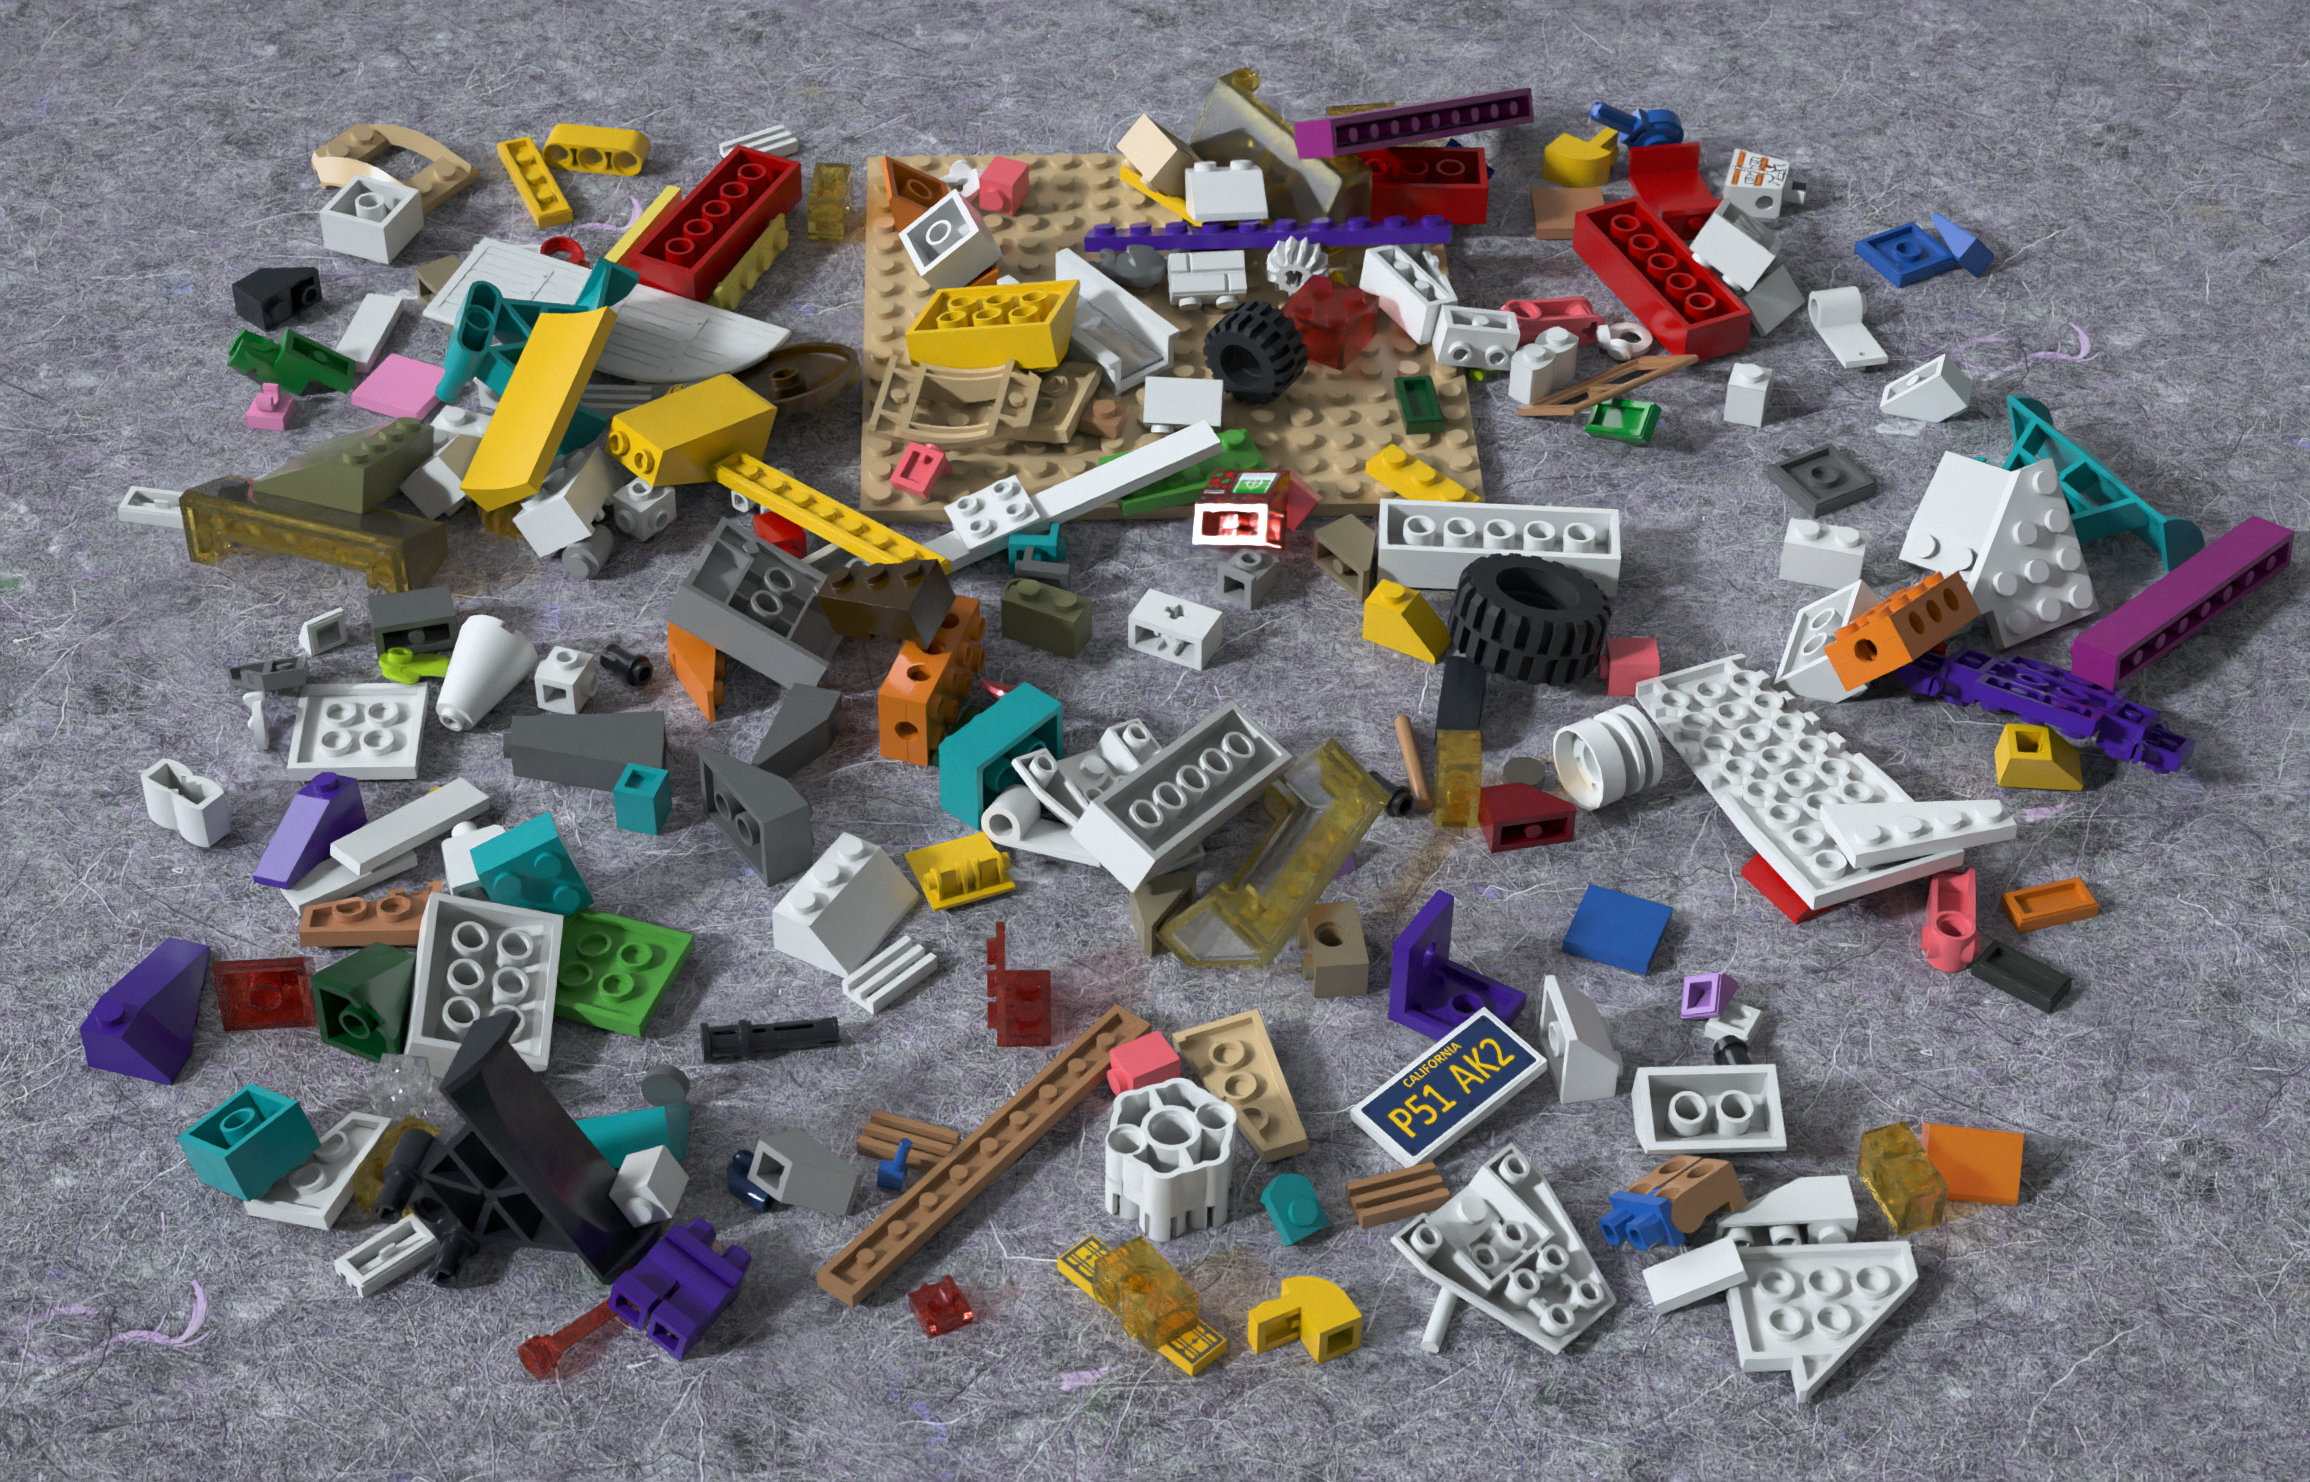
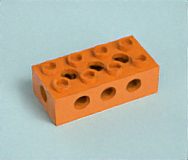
M1958 570L1945 577L1941 571H1938L1919 581V584L1910 589L1907 586L1886 597V600L1871 607L1868 612L1853 619L1852 623L1835 631L1836 640L1823 649L1846 692L1914 661L1980 615L1981 612Z
M955 594L956 599L927 650L917 648L914 641H905L878 692L881 757L928 767L936 750H939V744L946 738V730L949 724L954 725L956 723L962 698L967 699L969 697L973 677L976 672L980 673L982 671L986 658V650L981 648V639L985 630V618L980 617V599Z

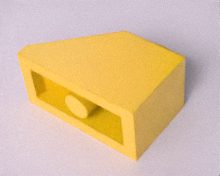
M1382 579L1365 600L1363 639L1432 664H1436L1452 643L1448 628L1419 591Z

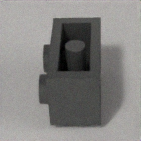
M449 585L367 598L378 660L381 654L387 653L390 648L394 647L407 648L413 654L455 647L458 638V628Z

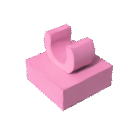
M263 383L264 393L257 392L245 415L247 427L285 431L296 410L294 396L281 395L279 384Z

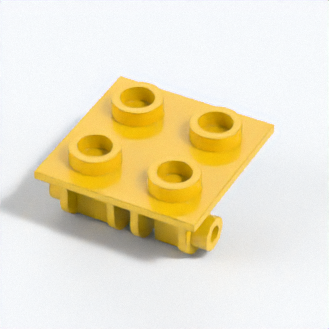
M984 831L904 853L906 861L934 912L1016 890V886L1006 870L1011 868L1008 853H999L998 850H995Z

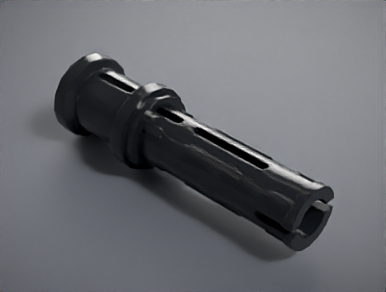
M837 1016L752 1025L751 1021L739 1019L737 1024L713 1027H710L708 1023H700L703 1063H711L712 1058L739 1055L742 1060L749 1059V1057L754 1056V1052L839 1045Z

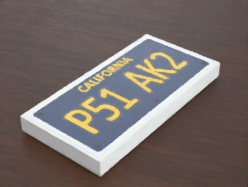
M1483 1007L1350 1110L1351 1120L1405 1168L1431 1162L1547 1070V1060L1489 1010Z

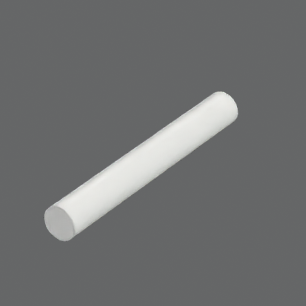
M1443 1286L1420 1344L1422 1350L1434 1353L1439 1352L1459 1297Z

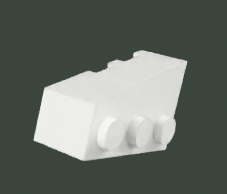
M1392 244L1366 249L1359 288L1419 345L1431 344L1442 305L1457 306L1458 299L1446 274L1440 273L1438 269L1439 260L1436 255L1431 254L1429 250L1430 244Z
M599 446L585 452L578 448L561 460L563 467L545 477L542 484L543 488L538 493L526 497L521 502L523 509L512 519L540 558L591 536L595 531L591 522L594 518L597 522L603 519L605 513L601 508L604 504L607 506L613 503V494L624 486L625 482Z

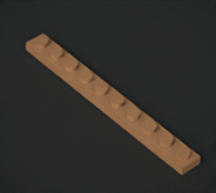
M1115 1004L816 1273L817 1286L851 1308L856 1307L1107 1077V1071L1110 1070V1049L1151 1033L1152 1024Z

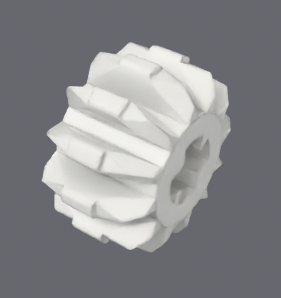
M1292 235L1287 242L1278 240L1274 249L1271 250V254H1268L1266 262L1268 269L1267 281L1274 282L1275 291L1286 290L1288 298L1294 293H1298L1303 299L1309 292L1317 294L1318 290L1321 289V285H1324L1328 277V254L1321 252L1320 243L1308 244L1307 236L1302 241H1297Z

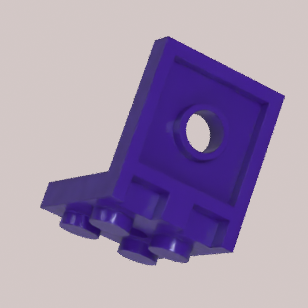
M1440 889L1394 941L1388 1019L1436 1041L1443 1039L1483 1007L1489 1010L1507 1027H1510L1526 1007L1527 994L1449 960L1454 896ZM1470 1007L1475 1012L1461 1013L1457 1010Z

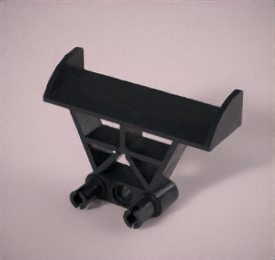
M515 1010L472 1022L438 1088L440 1093L457 1111L458 1115L436 1137L421 1129H408L404 1131L383 1171L385 1184L371 1207L372 1215L377 1214L380 1207H382L376 1219L391 1225L400 1221L406 1205L409 1206L440 1242L441 1248L427 1271V1277L429 1279L433 1278L432 1283L441 1288H452L456 1285L466 1260L478 1253L483 1242L577 1253L603 1285L609 1284L625 1271H628L653 1247L667 1229L672 1218L634 1228L611 1199L609 1193L617 1178V1172L508 1042L522 1019Z

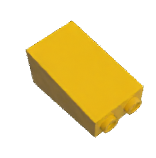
M729 373L721 374L614 415L604 451L652 487L712 482L715 480L712 479L710 467L739 450L762 462L778 408Z

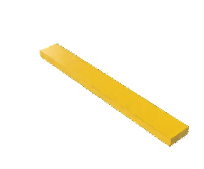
M740 450L710 467L713 480L871 564L901 563L911 559H938L945 575L952 572L949 559Z

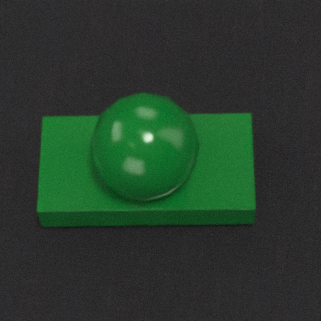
M1612 398L1593 406L1585 432L1592 437L1621 440L1622 443L1631 446L1642 443L1650 444L1662 408L1655 403Z

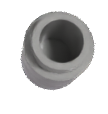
M591 523L595 528L594 533L587 538L568 545L563 552L562 563L571 575L580 579L594 578L612 553L613 535L602 524Z

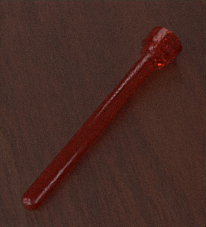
M609 1298L554 1335L545 1334L542 1337L534 1335L519 1345L517 1349L518 1356L525 1369L534 1378L540 1379L557 1368V1361L562 1358L563 1351L618 1316V1314L607 1307ZM627 1299L628 1305L630 1307L634 1304Z

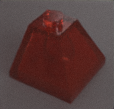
M314 957L212 962V972L224 1031L316 1027L317 1012L310 980L316 973Z

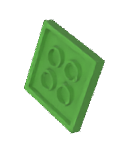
M584 908L563 918L553 1015L641 1038L693 951V934L590 908Z

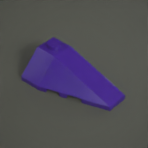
M169 937L102 995L79 1028L88 1067L172 1086L192 1055L194 1045L193 1032L195 1023H198L200 1011L198 1005L201 992L205 987L211 955L210 946Z

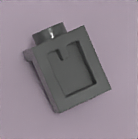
M1026 546L1023 560H1016L1014 578L1032 579L1070 592V564L1035 561V547Z

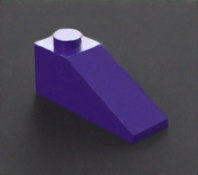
M322 772L316 775L308 785L295 795L252 875L254 883L289 890L330 855L332 842L360 829L368 822L357 778L337 775L334 772Z

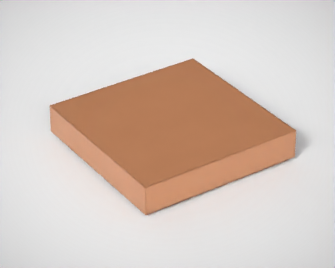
M1531 188L1530 203L1536 239H1573L1575 213L1604 205L1602 189Z

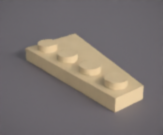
M1258 1008L1172 1033L1174 1046L1210 1093L1219 1100L1233 1106L1237 1114L1236 1126L1265 1164L1310 1150L1308 1138Z

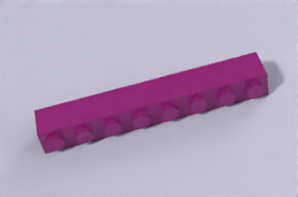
M2254 515L2240 525L2235 526L2230 532L2217 541H2213L2207 548L2190 557L2188 561L2175 570L2170 571L2165 577L2152 586L2147 587L2129 602H2125L2119 609L2106 618H2102L2084 633L2079 634L2074 639L2070 650L2073 657L2071 674L2111 691L2116 690L2287 568L2291 561L2295 531Z

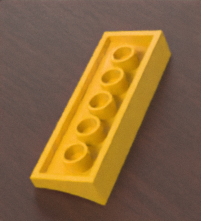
M608 306L582 313H540L460 486L464 493L487 512L539 492L618 317Z

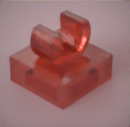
M950 1274L944 1276L943 1281L930 1286L925 1283L921 1285L919 1290L908 1294L909 1307L928 1339L973 1323L972 1309Z

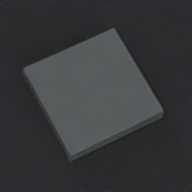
M1831 443L1768 467L1767 477L1813 518L1876 495L1877 483Z

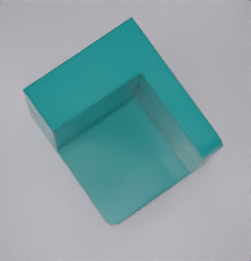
M628 762L613 789L616 822L619 828L658 836L672 809L669 770Z

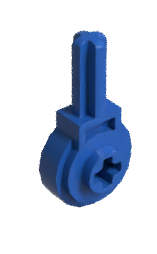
M1595 102L1589 113L1591 120L1618 131L1621 143L1627 145L1629 152L1630 147L1683 142L1684 131L1680 118L1670 110L1653 109L1644 111L1637 108L1630 115L1608 104Z

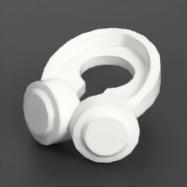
M958 160L951 166L950 173L941 177L940 180L946 182L947 186L963 185V190L960 194L968 202H971L979 194V178L984 170L974 169L968 161Z
M1628 322L1617 323L1609 328L1607 324L1600 325L1596 331L1599 346L1603 350H1607V353L1612 358L1623 362L1646 354L1651 347L1653 339L1647 329L1638 324ZM1624 332H1633L1641 337V341L1630 343L1620 338Z

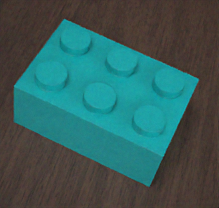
M1024 681L1011 692L1004 694L999 701L983 713L977 714L956 733L946 737L939 744L941 808L979 831L982 828L981 819L983 813L1008 786L1022 784L1028 787L1011 764L1014 758L1047 748L1056 761L1062 760L1063 703Z

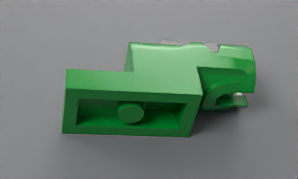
M243 329L233 341L228 353L231 357L227 361V366L232 367L244 376H248L261 386L263 383L279 384L280 389L297 396L304 390L311 378L328 388H334L344 394L349 391L354 381L356 361L291 329H287L278 344L270 338Z

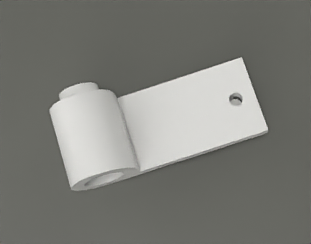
M1856 286L1812 291L1810 293L1808 311L1811 323L1845 369L1857 367L1858 370L1864 371L1866 366L1888 363L1887 354L1862 323V316L1867 312V299L1863 292L1860 293Z
M1022 784L1008 786L982 815V829L993 842L1096 867H1101L1102 865L1070 835L1071 827L1066 824L1040 819V801L1027 786Z

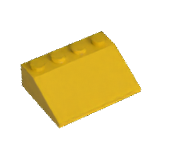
M1079 279L937 289L905 333L911 366L919 367L920 362L943 367L979 369L1005 365L1008 358L1015 360L1014 367L1019 370L1035 368L1038 372H1046L1055 369L1068 352L1080 291Z

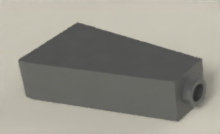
M664 711L512 716L511 733L503 734L504 759H512L514 776L613 792L628 762L666 770L667 737Z

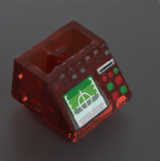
M1215 470L1195 504L1193 544L1212 549H1241L1246 547L1250 550H1285L1290 471Z

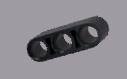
M1446 656L1434 746L1476 750L1487 671L1480 664L1475 665L1467 660V657Z

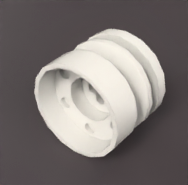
M1624 704L1595 715L1593 719L1587 718L1559 729L1554 737L1553 756L1560 781L1570 798L1583 809L1592 811L1620 800L1622 796L1627 797L1656 786L1662 777L1663 758L1655 731L1647 718L1633 706Z

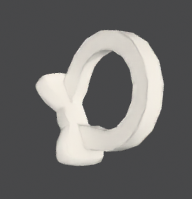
M263 691L250 692L243 696L245 704L252 709V716L249 719L248 727L250 730H254L257 749L266 750L269 748L268 729L271 727V721L264 713L263 707L266 695Z

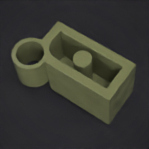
M1014 578L1009 580L1004 586V596L1001 598L1002 636L1074 660L1092 637V599L1032 579Z

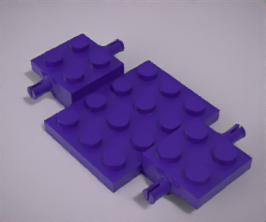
M1964 646L1949 657L1927 651L1914 661L1899 667L1895 679L1906 682L1905 686L1912 691L1926 695L1930 693L1929 696L1940 693L1946 695L1945 700L1947 702L1962 707H1968L1969 704L1975 705L1980 701L1979 705L1987 710L2004 712L2006 709L2020 714L2022 721L2032 725L2044 726L2045 723L2060 727V732L2063 735L2074 739H2085L2086 736L2091 738L2099 731L2095 746L2104 748L2106 755L2115 759L2126 760L2128 763L2133 759L2132 764H2136L2139 761L2146 762V768L2161 774H2170V771L2177 773L2192 756L2197 740L2170 731L2166 720L2160 723L2161 711L2128 701L2129 690L2118 687L2116 690L2111 691L2071 674V671L2013 652L2001 659Z

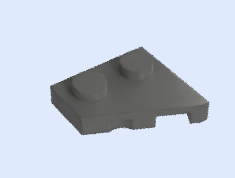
M307 654L227 667L230 685L263 692L275 690L276 696L300 692V686L307 685L310 671Z

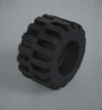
M1249 300L1247 303L1242 302L1238 304L1209 330L1210 332L1204 340L1206 345L1203 347V354L1208 358L1205 360L1207 368L1213 372L1211 375L1213 379L1223 380L1224 391L1227 394L1229 392L1233 394L1234 399L1240 402L1245 400L1248 405L1253 406L1257 403L1263 406L1274 402L1303 374L1304 368L1308 363V358L1305 356L1308 353L1307 345L1302 343L1304 337L1301 331L1295 328L1294 325L1296 323L1291 318L1285 317L1283 315L1284 312L1278 307L1273 309L1270 303L1263 301L1259 304L1257 300Z

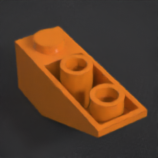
M669 622L667 639L670 669L709 722H716L717 705H724L725 699L724 680L718 679L726 678V654L720 653V650Z

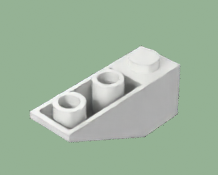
M1848 1176L1800 1177L1746 1204L1739 1210L1716 1219L1713 1242L1731 1235L1736 1247L1854 1243L1859 1217Z

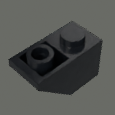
M315 267L260 268L232 284L237 315L264 332L323 300L319 272Z

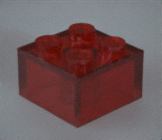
M1313 274L1281 310L1284 312L1283 315L1285 317L1291 318L1296 323L1294 325L1295 328L1301 331L1304 337L1302 343L1306 344L1308 353L1305 355L1308 360L1343 371L1377 333L1379 296L1365 292L1360 288L1350 287L1327 277Z

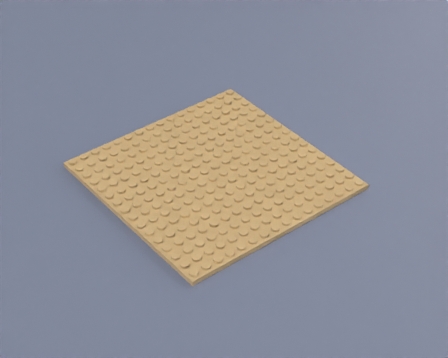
M1272 150L1254 153L1232 151L1230 153L1196 152L1203 161L1216 162V167H1230V161L1251 160L1252 166H1258L1262 170V175H1264L1276 154ZM1095 152L1082 155H1069L1066 153L1054 155H1033L1029 153L1020 155L985 154L983 156H963L960 154L926 156L919 154L909 157L886 155L937 179L948 175L951 166L958 160L968 161L974 169H983L984 171L995 156L1029 163V194L1013 216L981 209L979 194L974 200L969 202L980 213L1003 254L996 261L999 279L1010 275L1020 283L1055 281L1056 253L1065 248H1069L1086 262L1095 261L1098 263L1102 261L1100 252H1085L1084 237L1097 224L1111 223L1115 224L1116 229L1130 228L1131 224L1146 222L1151 223L1152 228L1166 227V224L1170 222L1182 221L1187 222L1188 227L1195 226L1120 179V168L1125 166L1123 160L1126 156L1124 154ZM885 155L867 158L861 514L878 523L951 522L944 506L956 502L961 497L969 496L987 488L999 480L1015 475L1028 497H1031L1099 467V458L1115 455L1120 452L1135 451L1169 436L1152 434L1151 428L1144 427L1145 381L1114 395L1111 393V387L1100 380L1092 398L1108 399L1116 403L1129 405V418L1116 440L1080 432L1079 422L1069 443L1052 444L1041 441L1004 440L973 448L943 450L953 471L949 477L939 476L927 500L893 488L889 479L908 445L868 436V426L891 354L898 356L897 362L911 365L905 333L936 291L921 277L904 243L901 242L888 202L881 162ZM1340 156L1327 157L1332 161L1329 168L1332 169L1331 173L1333 176L1329 182L1304 170L1288 198L1264 186L1268 219L1252 220H1259L1260 225L1275 224V221L1279 219H1295L1297 224H1309L1312 219L1332 218L1333 223H1342L1339 190ZM1288 161L1285 166H1281L1276 170L1274 174L1276 184L1281 185L1288 181L1290 177L1289 167L1292 162ZM963 185L948 186V192L950 193L954 189L961 192ZM1431 243L1429 250L1439 260L1438 269L1441 274H1446L1450 282L1444 243ZM1385 245L1320 246L1321 252L1328 254V277L1324 285H1321V289L1318 290L1317 294L1309 292L1304 299L1298 293H1294L1288 298L1286 290L1275 291L1274 282L1267 281L1268 269L1266 262L1268 254H1271V250L1274 247L1228 249V251H1244L1247 286L1244 302L1257 300L1259 304L1263 301L1270 303L1273 309L1278 307L1284 312L1283 315L1285 317L1291 318L1296 323L1294 325L1295 328L1300 330L1304 337L1302 343L1307 345L1308 353L1305 356L1308 358V363L1304 368L1303 374L1274 402H1270L1268 405L1261 406L1259 403L1255 406L1248 405L1245 400L1240 402L1234 399L1233 394L1230 392L1227 394L1224 391L1221 431L1214 432L1217 434L1227 430L1245 428L1271 472L1273 470L1281 472L1288 468L1323 497L1308 517L1346 516L1350 513L1354 516H1377L1380 510V499L1408 500L1365 473L1366 461L1391 443L1479 496L1480 503H1486L1464 366L1450 367L1445 364H1437L1432 343L1419 345L1359 288L1366 249ZM1155 250V251L1158 252L1161 256H1164L1165 254H1167V253L1170 252L1171 250ZM1114 251V253H1115L1116 256L1119 255V254H1122V253H1125V252H1126V251ZM1338 270L1342 272L1344 281L1368 305H1374L1378 308L1376 319H1365L1362 308L1339 285H1334L1330 282L1329 276L1333 271ZM1168 274L1164 276L1159 284L1152 288L1132 289L1122 287L1180 330V337L1174 339V367L1154 377L1214 380L1211 376L1213 372L1207 368L1205 360L1208 358L1203 354V347L1206 345L1204 340L1210 332L1209 330L1233 308L1220 309L1216 307V303L1201 304L1202 307L1197 310L1186 311L1181 310L1179 305H1170ZM1081 307L1076 310L1073 323L1081 327L1089 323L1091 319H1095V317ZM1104 323L1099 328H1092L1086 331L1087 334L1121 358V374L1152 360ZM1066 354L1060 362L1059 366L1062 365L1064 362L1077 361H1075L1073 358ZM1058 367L1046 372H1038L1035 368L1020 369V371L1026 375L1031 371L1042 379V383ZM1430 375L1432 376L1445 421L1444 432L1406 435L1393 390L1394 378ZM919 398L912 422L948 427L990 422L996 399L972 403H946ZM1174 429V433L1182 429ZM1229 494L1222 496V498L1221 496L1215 497L1216 499L1213 503H1208L1209 499H1205L1203 503L1196 501L1125 517L1114 500L1071 520L1245 518L1265 516L1261 513L1263 506L1257 502L1262 494ZM1232 496H1238L1234 503H1228ZM1242 496H1248L1244 503H1238ZM1220 498L1225 499L1224 503H1218ZM1250 499H1256L1255 503H1249Z

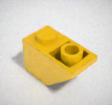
M2006 723L1994 751L1998 786L2082 790L2083 779L2080 756L2077 749L2049 726Z

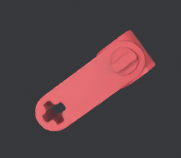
M1585 297L1534 300L1514 299L1509 300L1499 310L1515 312L1520 331L1516 351L1525 345L1535 343L1536 338L1543 331L1557 326L1578 336V345L1593 344L1598 341L1596 333L1598 326L1606 325L1603 317L1594 314L1590 301Z
M1968 866L1966 870L1950 868L1928 875L1926 926L1922 927L1921 950H1925L1926 959L1930 965L1941 971L1958 972L1964 970L1969 963H1972L1973 957L1980 954V933L1976 931V870L1974 866Z

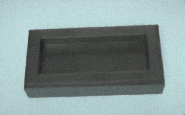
M1994 940L1973 963L1971 975L2047 1014L2069 992L2073 978L1997 940Z

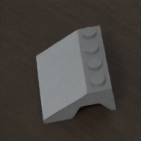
M724 516L721 517L663 617L682 630L693 634L791 690L794 683L816 687L843 638V635L835 634L816 596L828 575Z

